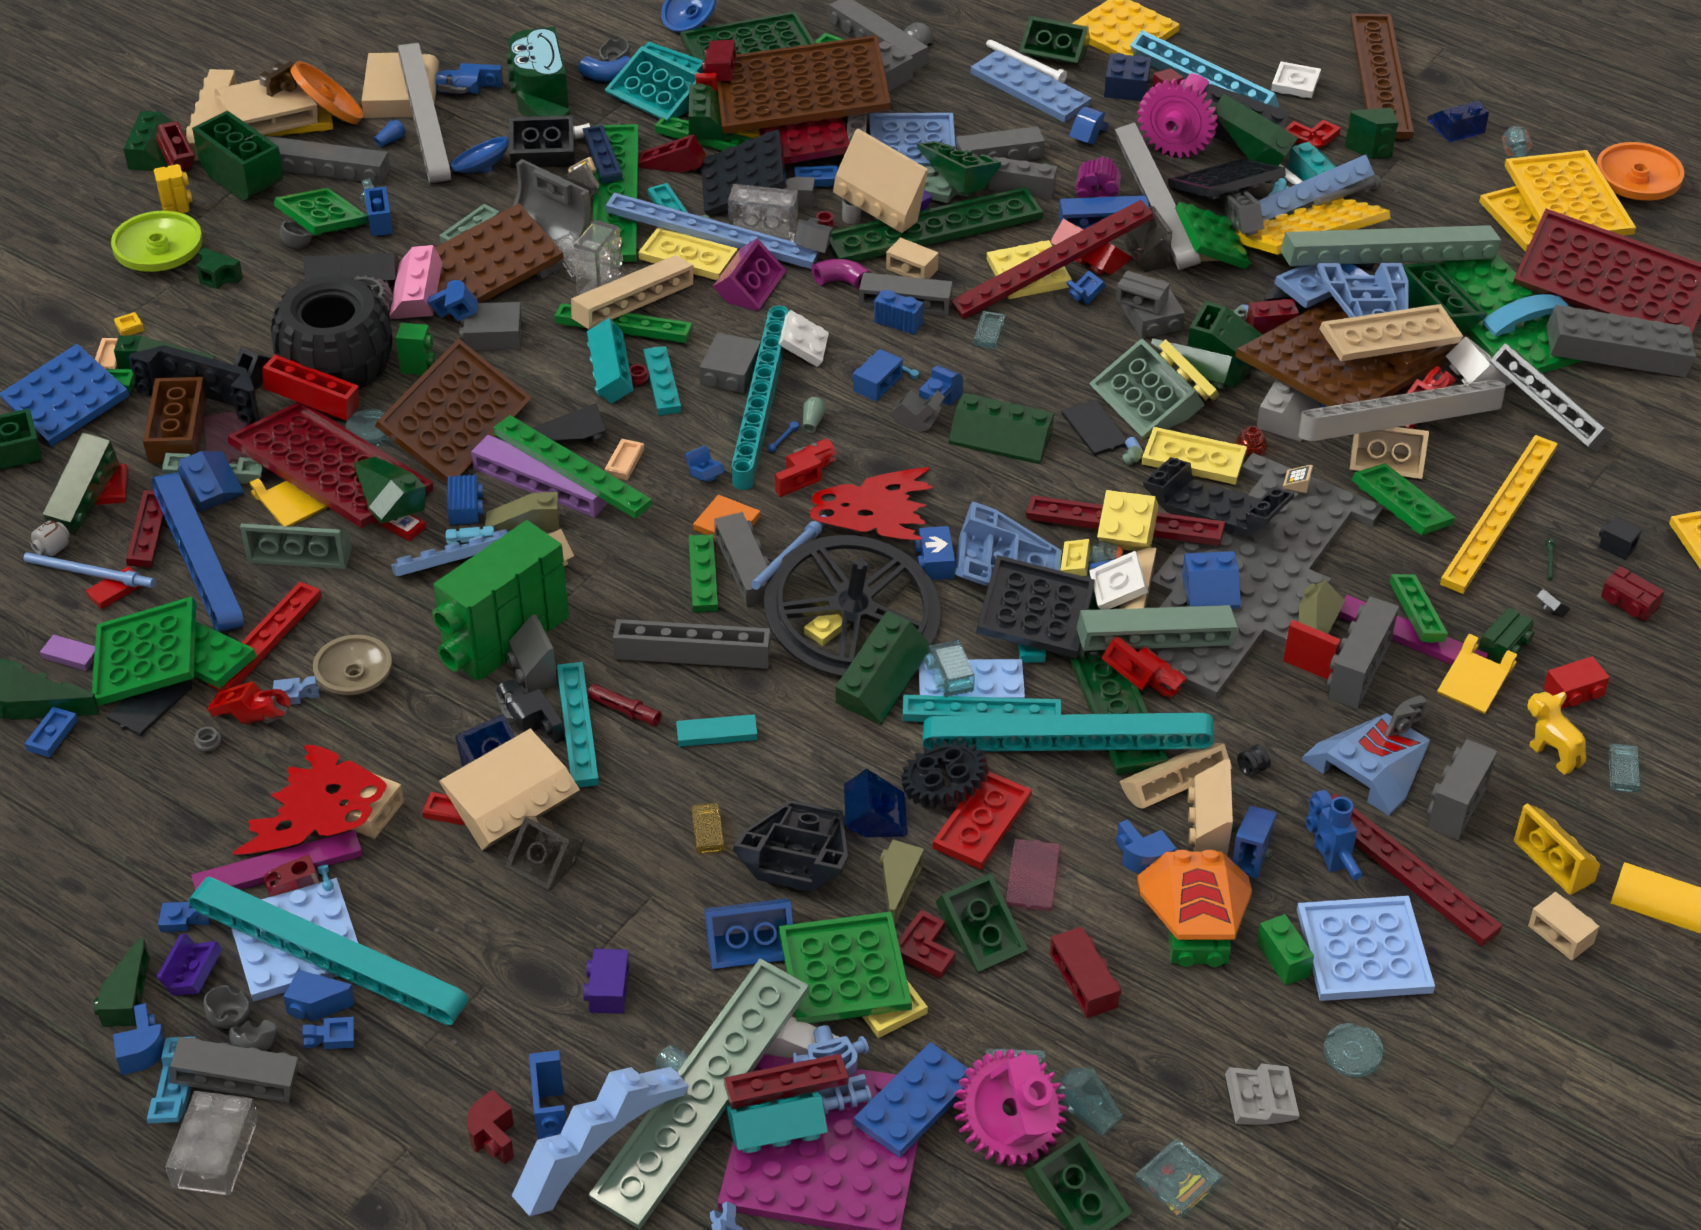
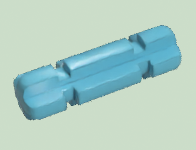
M483 526V529L471 527L460 528V531L448 529L446 530V541L448 544L456 543L457 541L469 543L470 538L483 536L486 539L493 537L494 528L493 526Z

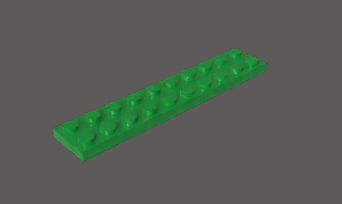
M638 124L603 125L622 171L623 180L601 183L597 170L594 174L592 263L637 262V221L607 213L606 204L614 193L638 199L639 128Z

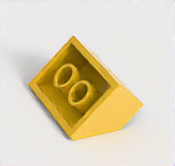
M1528 803L1524 805L1514 842L1570 896L1594 883L1600 867V863L1596 858L1589 854L1574 837L1570 836L1545 811Z

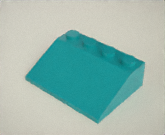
M641 46L607 86L605 93L659 119L663 117L666 122H669L670 117L677 118L689 111V85L696 84L695 75L699 72Z

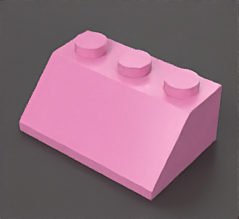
M433 245L412 247L399 262L389 313L390 319L433 316L434 310L427 302L429 296L437 293L442 268V260Z

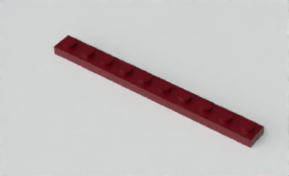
M1139 200L952 299L951 305L964 320L1152 220L1153 212L1142 200Z

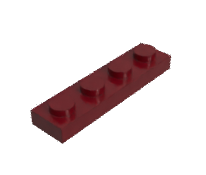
M143 491L126 557L127 566L149 568L153 566L165 517L154 491Z
M840 1053L725 1077L724 1087L731 1109L848 1085L849 1076Z

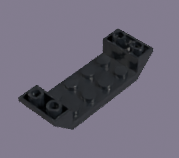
M165 345L129 355L136 389L139 393L152 396L155 378L203 377L207 398L235 406L239 422L251 425L260 420L254 387L246 368Z
M1170 457L1143 482L1144 487L1152 496L1156 497L1157 502L1166 512L1181 516L1225 521V530L1249 537L1267 524L1294 498V493L1281 488L1272 487L1262 498H1256L1241 492L1222 488L1221 486L1195 480L1192 477L1191 463Z

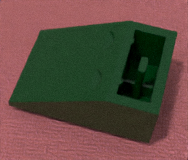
M1205 301L1189 328L1187 346L1233 356L1244 362L1235 357L1237 348L1263 334L1229 308Z

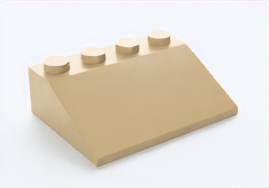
M857 129L837 171L833 193L903 233L918 221L928 169L862 130Z
M531 729L439 781L482 851L568 801L580 790L567 768Z

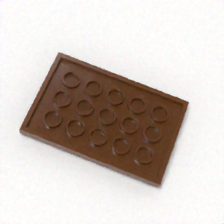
M518 203L435 247L442 260L437 293L447 289L448 282L460 280L474 294L478 303H482L563 260L564 255L523 206ZM451 314L445 316L448 321L454 318Z
M458 338L376 422L375 427L448 485L449 476L453 477L455 475L458 477L462 475L473 463L471 451L487 435L497 437L494 435L493 427L509 415L515 418L530 402L532 397Z

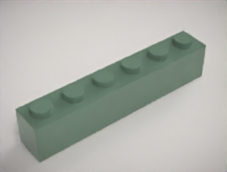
M1230 605L1081 610L1076 629L1083 651L1107 650L1112 640L1117 636L1133 649H1143L1144 647L1233 645L1238 627Z

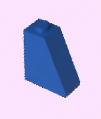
M1254 806L1249 807L1237 832L1233 862L1248 876L1258 879L1275 829L1277 812Z

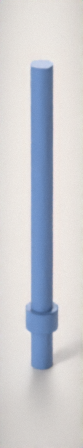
M811 521L805 527L804 532L751 582V587L758 590L776 573L785 555L798 546L807 543L811 538H816L826 523Z
M29 552L24 554V561L28 563L120 581L124 585L131 587L139 585L154 588L156 586L155 578L140 576L138 572H121Z

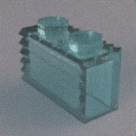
M960 640L930 645L928 655H925V663L927 669L934 672L933 681L935 688H940L943 696L946 698L974 691L975 675Z

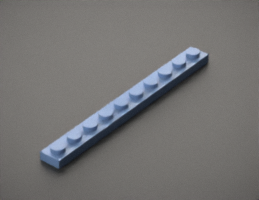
M614 193L606 204L607 213L738 249L758 238L777 260L811 269L820 253L819 251L799 246L792 241Z

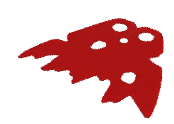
M929 468L908 469L865 479L860 487L853 484H842L820 490L813 495L812 502L818 506L811 509L810 517L818 522L861 532L877 528V533L882 536L921 540L922 537L913 534L914 530L904 528L899 524H925V521L913 512L927 505L906 500L910 495L905 493L933 488L927 482L914 481L928 471ZM893 484L901 485L898 490L889 491L885 488ZM825 494L836 495V499L833 501H823L821 497ZM843 503L850 504L848 507L841 506ZM830 509L834 511V514L830 517H822L819 515V512ZM869 510L873 512V515L861 516L858 515V511Z
M305 745L304 748L309 754L304 758L311 762L312 769L288 768L289 776L287 780L290 785L284 787L280 792L271 794L272 797L284 804V806L277 810L280 814L273 818L249 820V830L259 835L233 851V855L251 854L295 845L303 842L314 830H317L319 835L330 836L357 828L367 821L372 813L370 804L381 798L387 788V784L380 777L353 761H344L336 765L339 756L331 750L315 745ZM331 784L341 785L339 791L333 794L328 793L326 787ZM368 786H375L377 788L375 794L368 798L360 796L361 791ZM347 799L349 801L345 806L339 805L342 800ZM353 810L361 811V816L356 821H345V816ZM291 820L292 826L289 829L275 830L280 822Z

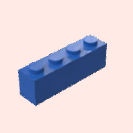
M1147 196L1060 199L1059 221L1061 223L1065 219L1084 230L1139 200H1142L1149 208ZM1149 221L1135 229H1148Z

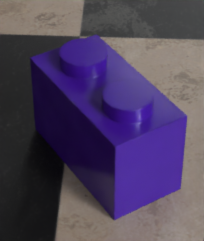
M594 949L593 959L587 961L586 973L587 977L590 978V982L584 984L583 992L584 1001H589L590 1013L624 1014L630 969L628 950Z

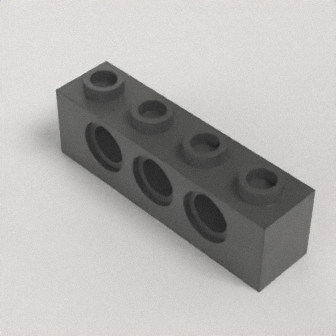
M1241 188L1240 192L1235 194H1222L1225 216L1232 221V224L1242 234L1254 235L1258 233V230L1264 229L1261 204L1246 189Z

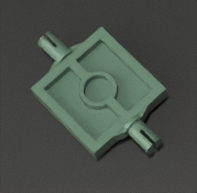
M931 166L925 167L928 169L924 189L932 196V200L949 203L955 195L969 198L970 195L961 194L959 190L953 188L935 168Z

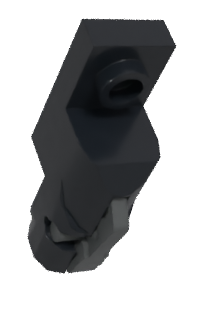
M507 680L497 686L496 700L506 722H514L522 732L529 729L535 731L541 728L545 736L549 735L555 744L565 740L563 722L540 689L528 693L516 680Z

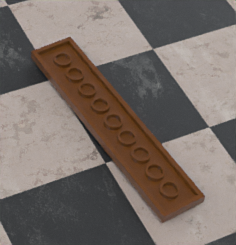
M1351 13L1350 24L1365 109L1392 108L1398 121L1396 139H1413L1414 130L1391 14Z

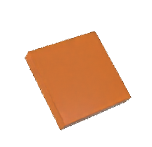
M717 495L693 523V530L705 535L713 534V538H715V518L743 512L746 520H750L753 526L760 518V510Z

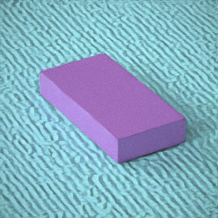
M53 635L40 651V655L43 659L87 671L94 662L95 646Z

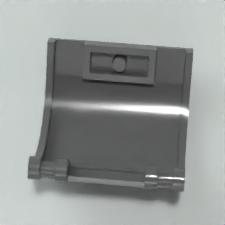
M521 159L516 163L518 190L513 206L520 203L564 255L563 260L536 274L541 278H545L549 274L554 275L567 265L580 248L590 221V194L588 190Z

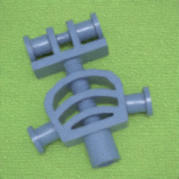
M820 1026L813 1032L816 1043L808 1045L807 1055L793 1053V1063L841 1053L847 1074L850 1077L857 1069V1054L861 1052L864 1054L869 1053V1046L863 1036L851 1044L847 1036L834 1039L829 1026ZM864 1074L850 1077L848 1085L817 1091L822 1096L825 1114H828V1110L838 1108L839 1111L844 1110V1103L850 1102L851 1107L854 1108L857 1107V1103L864 1101L869 1103L872 1100Z

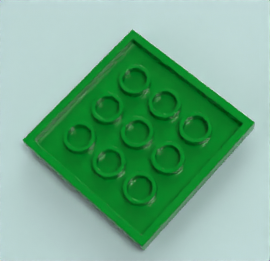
M192 596L97 624L92 693L95 694L98 706L194 678L197 602Z
M892 912L779 926L786 973L808 984L810 989L794 1012L797 1022L810 1024L912 1010L911 996Z

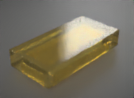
M718 803L691 805L697 853L723 851L724 841Z

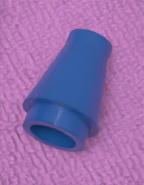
M397 119L394 121L390 120L374 137V141L382 148L389 143L402 139L403 135L406 134L405 127Z

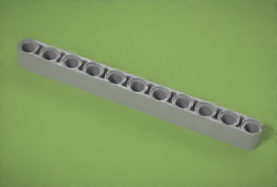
M1135 122L1114 129L1120 149L1142 195L1147 196L1149 209L1153 212V218L1178 270L1200 264L1199 253L1195 252L1175 210L1176 205Z
M1486 380L1305 410L1301 414L1298 436L1304 440L1317 441L1498 410L1502 408L1506 384L1497 380Z

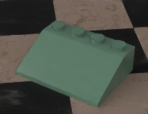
M1140 339L1089 383L1142 439L1150 437L1153 427L1171 428L1187 421L1204 406L1197 391L1143 339Z

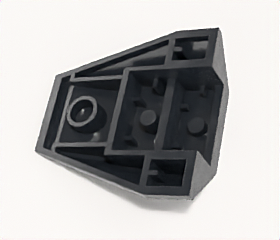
M789 800L741 832L733 845V851L757 880L767 882L770 885L791 887L797 891L812 892L841 874L848 861L843 812Z

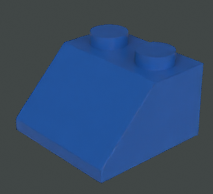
M201 451L179 460L178 473L199 513L244 495V491L223 451Z
M1235 551L1184 554L1182 579L1189 607L1230 605L1231 609L1240 608L1239 567Z

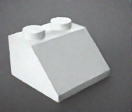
M1467 337L1462 339L1446 355L1451 362L1449 367L1457 375L1462 374L1464 378L1461 381L1464 384L1486 380H1497L1506 385H1510L1513 382L1490 362L1492 357Z

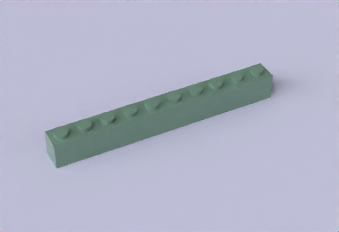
M1491 225L1285 232L1281 253L1289 266L1318 265L1319 263L1361 264L1496 259L1501 239Z

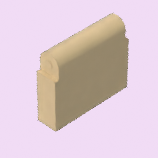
M368 53L362 94L364 118L413 117L398 53ZM422 54L435 105L436 75L439 69V61L433 55Z
M260 79L214 90L219 114L228 110L262 135L318 123L317 104L301 89L298 83L295 90L290 92L283 89L272 97L267 95L266 87L260 85Z

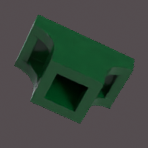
M204 247L198 252L200 262L196 265L201 284L218 290L226 283H238L243 279L239 260Z

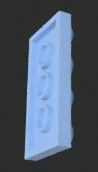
M1022 659L924 660L919 667V694L932 696L1025 698Z

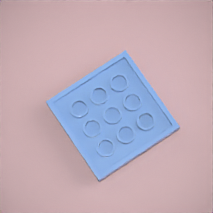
M337 878L330 879L334 884L331 891L323 889V881L261 899L358 943ZM232 928L253 1002L286 992L298 970L327 978L338 977L333 973Z
M1409 896L1298 903L1297 913L1304 941L1314 955L1312 972L1320 1001L1428 994L1434 992L1435 984Z

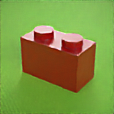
M1592 656L1548 670L1543 689L1552 696L1564 692L1566 699L1561 706V709L1569 706H1576L1591 699H1598L1605 695L1610 677Z

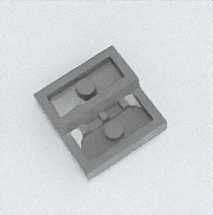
M1261 1063L1257 1070L1229 1067L1225 1076L1235 1124H1275L1299 1118V1111L1287 1066Z

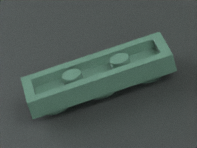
M486 204L481 205L440 234V243H444L499 214L500 211Z

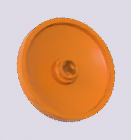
M297 61L292 66V76L301 89L317 104L319 109H324L331 115L351 124H358L361 121L364 113L359 104L331 77L303 61Z
M1624 142L1614 144L1599 154L1596 163L1614 193L1636 200L1667 198L1680 189L1684 178V168L1673 154L1660 147L1646 143Z

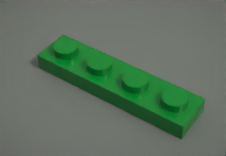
M713 534L689 536L693 613L718 612Z
M1392 574L1389 583L1421 642H1446L1448 632L1416 575Z

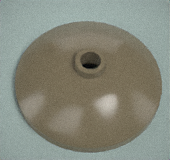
M347 635L334 639L318 651L313 661V672L319 685L330 692L341 695H357L376 688L388 677L392 668V657L388 647L380 640L367 635Z

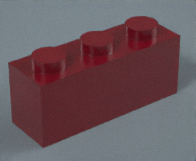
M1081 926L1051 936L1049 954L1086 1018L1118 1008L1119 995L1122 993L1121 986L1116 978H1112L1105 958L1099 956L1093 938L1087 936L1083 927Z

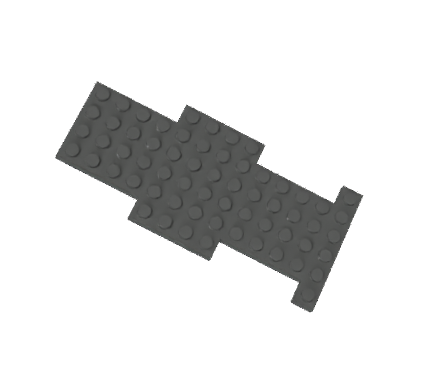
M1252 453L1241 469V474L1258 480V483L1248 495L1262 498L1272 487L1283 489L1287 470L1292 468ZM1311 476L1307 493L1283 489L1294 493V498L1267 524L1249 537L1225 530L1220 546L1182 541L1151 580L1150 588L1169 595L1159 608L1189 607L1182 579L1184 554L1235 551L1239 567L1240 608L1232 609L1238 627L1233 645L1149 649L1161 659L1176 667L1178 671L1188 678L1183 685L1217 699L1262 636L1286 646L1290 623L1293 620L1299 622V604L1304 596L1303 591L1312 583L1318 584L1324 580L1329 584L1331 583V578L1312 569L1348 520L1351 518L1373 527L1382 515L1384 506Z

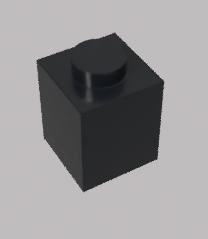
M1615 516L1609 524L1605 523L1599 532V537H1601L1599 548L1626 560L1637 548L1642 529Z

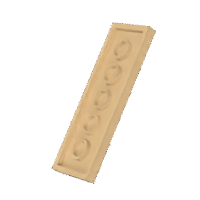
M1441 304L1325 321L1321 323L1319 328L1340 361L1460 343L1463 337Z

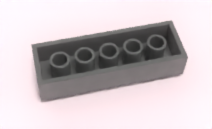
M1555 305L1546 325L1550 354L1553 356L1685 378L1696 358L1690 327L1684 325H1674L1660 321H1650L1637 317H1626L1614 313L1608 314Z

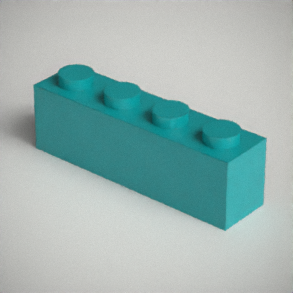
M607 318L587 331L589 340L587 345L591 352L590 361L594 369L592 374L596 380L595 390L599 397L605 398L612 404L634 391L623 331L610 318Z

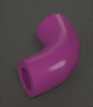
M829 259L813 264L811 268L813 278L819 285L833 281H843L853 285L857 290L860 288L863 272L871 273L858 262L846 259Z

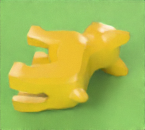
M1548 692L1535 693L1530 697L1527 704L1532 717L1537 718L1535 739L1530 742L1529 746L1537 753L1543 751L1546 744L1558 749L1560 762L1557 763L1556 768L1564 775L1569 774L1575 767L1579 769L1586 763L1585 738L1561 713V706L1566 699L1564 692L1554 696Z

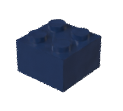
M1110 53L1104 97L1134 101L1144 100L1143 97L1147 93L1151 58L1142 55L1131 56L1122 53Z

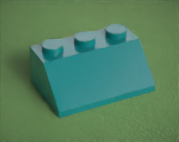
M1310 142L1302 143L1290 149L1288 169L1302 181L1337 167Z
M817 1091L731 1109L730 1104L726 1106L734 1145L738 1150L743 1149L744 1153L759 1151L762 1145L773 1144V1147L786 1146L791 1143L790 1140L802 1138L803 1141H811L820 1138V1134L828 1132L822 1096Z

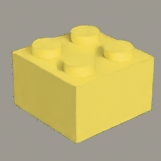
M1106 490L1097 535L1100 545L1110 548H1117L1115 545H1120L1122 549L1132 551L1151 548L1159 507L1156 497Z

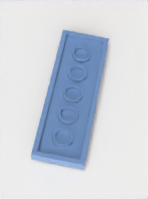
M999 50L971 66L970 74L1064 123L1077 115L1083 107L1091 105V98L1082 92L1051 78Z

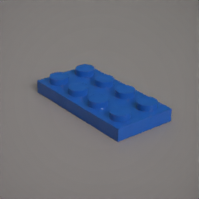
M930 1042L854 1117V1125L900 1158L959 1099L954 1094L957 1090L964 1089L958 1082L962 1078H968L964 1073L968 1068Z

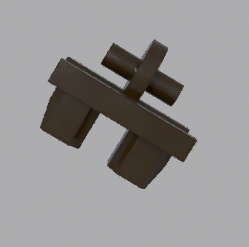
M290 61L285 65L277 63L274 65L272 73L264 71L259 75L260 85L266 87L268 96L272 97L283 89L291 92L297 88V82L291 74L294 62Z

